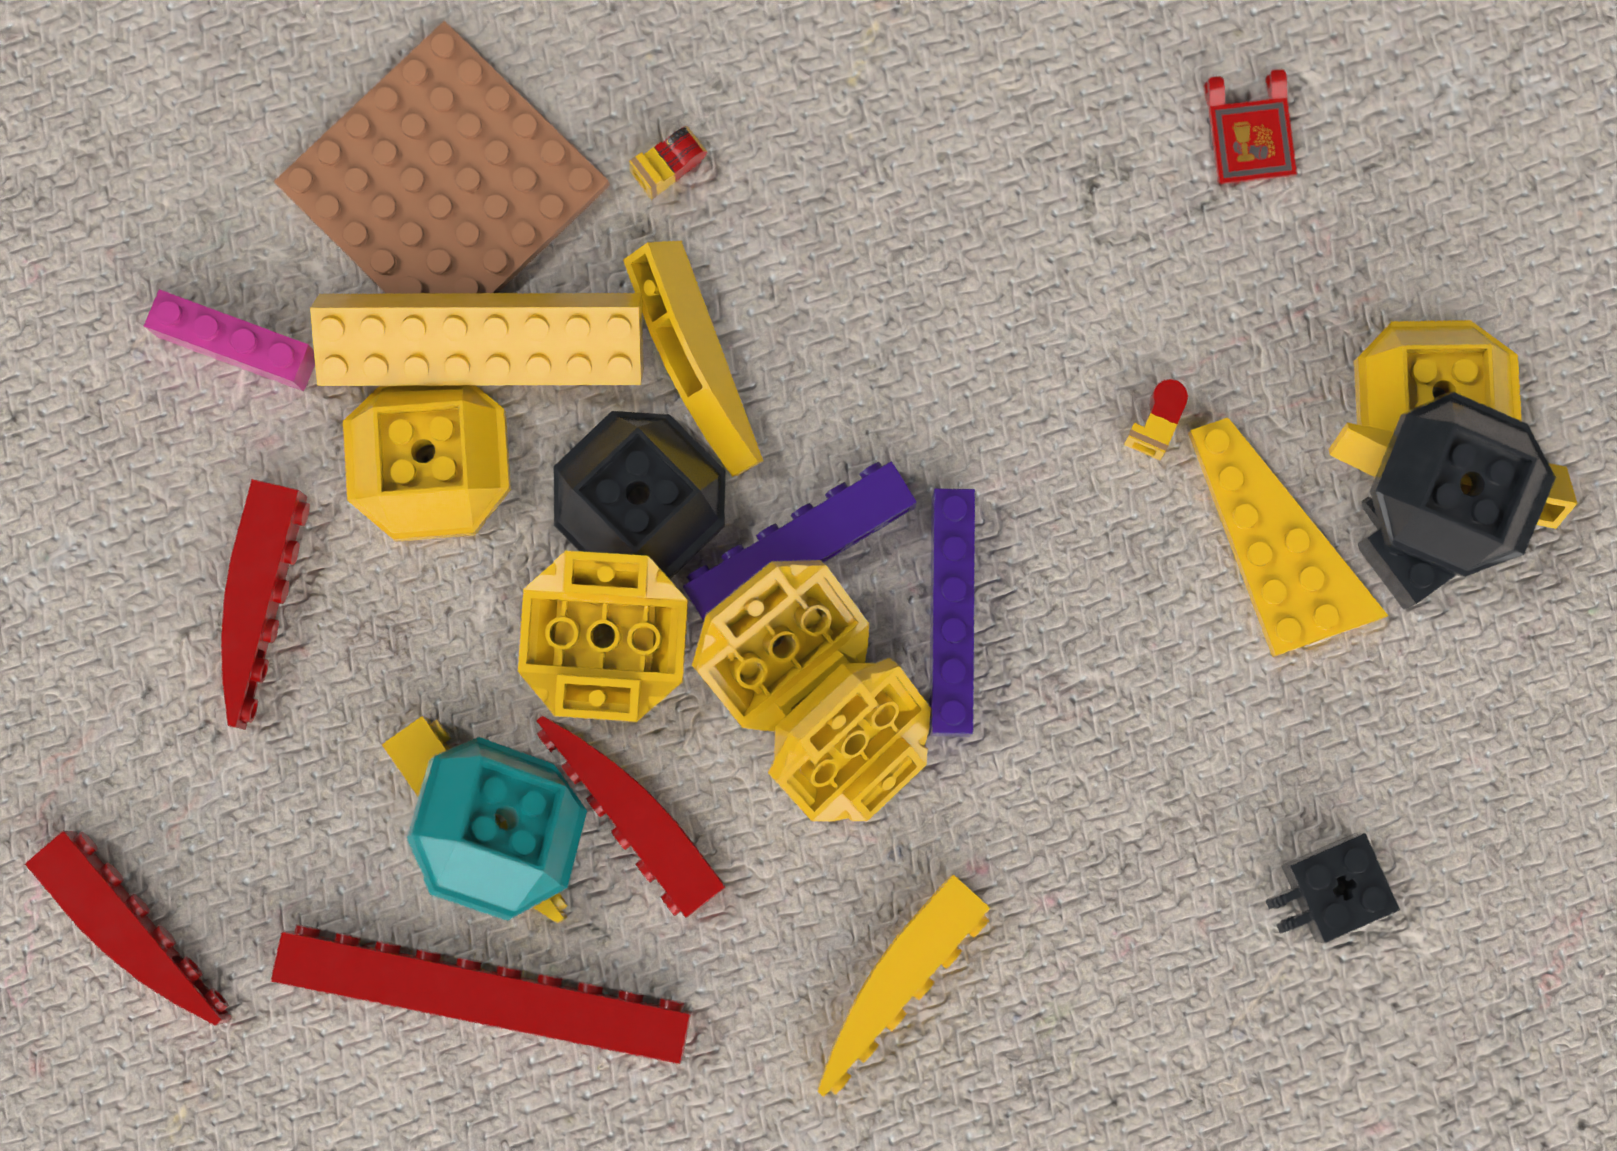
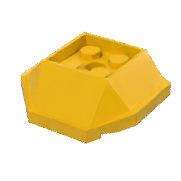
M1472 320L1391 321L1354 360L1358 425L1394 432L1401 414L1435 399L1432 393L1433 387H1439L1445 393L1456 392L1522 421L1518 354Z
M476 385L379 386L343 420L347 501L395 542L474 536L511 491L506 411ZM426 445L434 446L435 455L432 460L427 463L417 462L416 455L421 447Z
M565 550L549 567L523 589L518 673L554 716L637 722L683 683L689 600L650 556ZM601 624H608L615 632V640L607 648L600 647L594 640V631Z
M821 560L773 561L706 614L692 666L742 728L775 731V726L841 664L865 663L869 638V622ZM785 635L782 643L773 647L775 640Z
M890 657L877 663L841 664L775 726L774 762L768 774L811 821H837L847 818L851 821H868L927 765L928 748L925 747L930 728L931 707L900 666Z

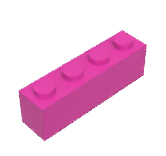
M160 289L144 323V327L157 338L303 392L315 366L314 350L309 344Z

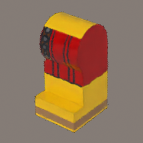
M684 126L671 134L664 142L658 143L643 154L641 152L629 160L630 173L650 200H653L697 166L708 152L688 126Z
M1167 379L1157 384L1149 399L1150 413L1144 426L1137 423L1133 424L1125 440V446L1157 460L1162 459L1187 404L1188 393L1182 383L1177 380Z

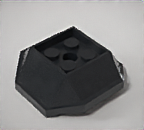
M1449 392L1401 414L1370 493L1375 511L1383 528L1381 531L1385 545L1457 576L1466 577L1525 555L1556 477L1527 423L1456 392ZM1465 474L1470 477L1472 482L1471 490L1467 495L1463 493L1460 487L1461 479Z
M611 411L553 466L554 526L578 551L650 556L667 577L671 579L725 527L726 470L670 414ZM637 486L646 487L650 491L648 500L640 505H635L628 501L629 492Z

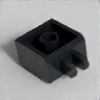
M1368 496L1361 501L1363 510L1377 530L1361 540L1357 545L1362 555L1403 610L1416 605L1456 576L1453 573L1385 545L1381 531L1383 528L1375 511L1372 498Z
M1366 833L1351 834L1281 865L1291 889L1266 900L1269 909H1278L1296 899L1302 912L1282 919L1276 925L1279 933L1290 931L1307 923L1315 942L1327 943L1400 911ZM1338 877L1340 881L1345 883L1344 895H1337L1333 892V888L1338 886Z

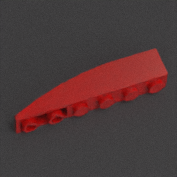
M251 479L230 557L223 602L221 633L222 683L227 725L246 730L248 722H253L257 713L258 699L254 698L258 682L263 683L267 675L269 661L265 659L268 644L274 643L277 637L279 621L275 618L279 604H284L288 596L289 581L286 580L289 565H294L298 558L300 544L296 541L299 527L306 524L310 512V504L306 502L308 496L300 490Z
M544 716L536 720L542 728L536 733L551 753L558 749L566 760L561 765L565 773L575 785L582 781L591 793L586 798L587 802L600 818L607 814L616 826L611 830L612 835L624 850H627L630 846L634 849L641 859L635 865L649 883L655 879L665 890V893L660 898L674 916L681 912L685 918L689 917L726 888L725 884L678 822L641 784L618 764L583 739Z
M63 830L24 863L72 922L107 957L139 982L176 1006L215 1026L224 1024L232 1018L226 1010L229 1007L226 999L216 989L211 988L209 990L199 978L202 976V972L197 964L187 956L184 958L180 956L173 947L176 941L171 933L161 925L155 926L147 916L150 912L148 906L136 894L129 895L121 885L124 881L122 875L110 863L103 864L95 854L98 850L96 844L87 834Z

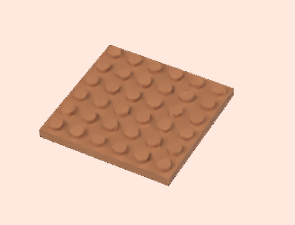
M445 21L433 30L274 180L277 187L384 293H499L610 186L609 181Z

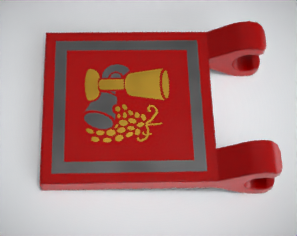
M1284 69L1272 70L1266 76L1265 84L1269 99L1225 104V83L1223 77H1210L1204 84V95L1209 111L1218 185L1297 175L1287 99V74Z

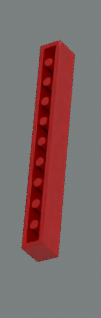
M296 925L295 931L281 932L270 982L675 1064H681L683 1060L692 1011L683 1010L685 1003L681 1001L660 998L659 1005L643 1002L644 994L627 990H620L619 996L603 994L604 986L588 982H579L578 988L563 986V978L539 973L538 979L534 980L521 977L522 970L518 968L498 965L497 972L481 969V961L458 957L456 964L440 961L441 953L417 949L416 956L400 953L401 945L384 941H377L375 947L360 945L361 937L350 934L336 933L335 939L320 937L321 929L305 925Z

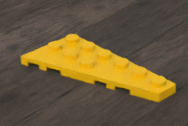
M1228 417L1188 432L1272 657L1389 616Z

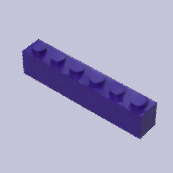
M891 461L884 466L880 462L872 464L859 474L862 478L861 480L849 487L846 482L835 486L825 494L827 500L816 507H813L811 503L800 507L790 515L793 520L780 528L776 523L765 528L756 535L758 541L745 549L742 544L737 545L721 556L724 562L714 568L709 569L708 565H704L690 573L686 577L689 582L683 585V588L702 621L704 622L706 614L770 562L821 560L825 563L914 510L917 501L893 462Z
M934 488L931 498L929 700L931 715L929 736L970 737L973 734L975 489Z

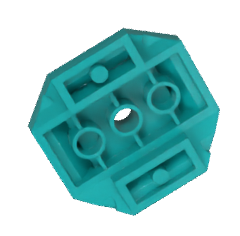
M477 737L435 755L429 760L407 834V840L414 858L424 875L423 880L430 895L509 921L568 888L587 809L555 764ZM495 814L505 818L508 830L501 829L496 824Z

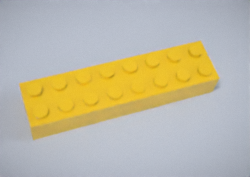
M642 293L319 294L310 307L317 386L641 385L644 371Z

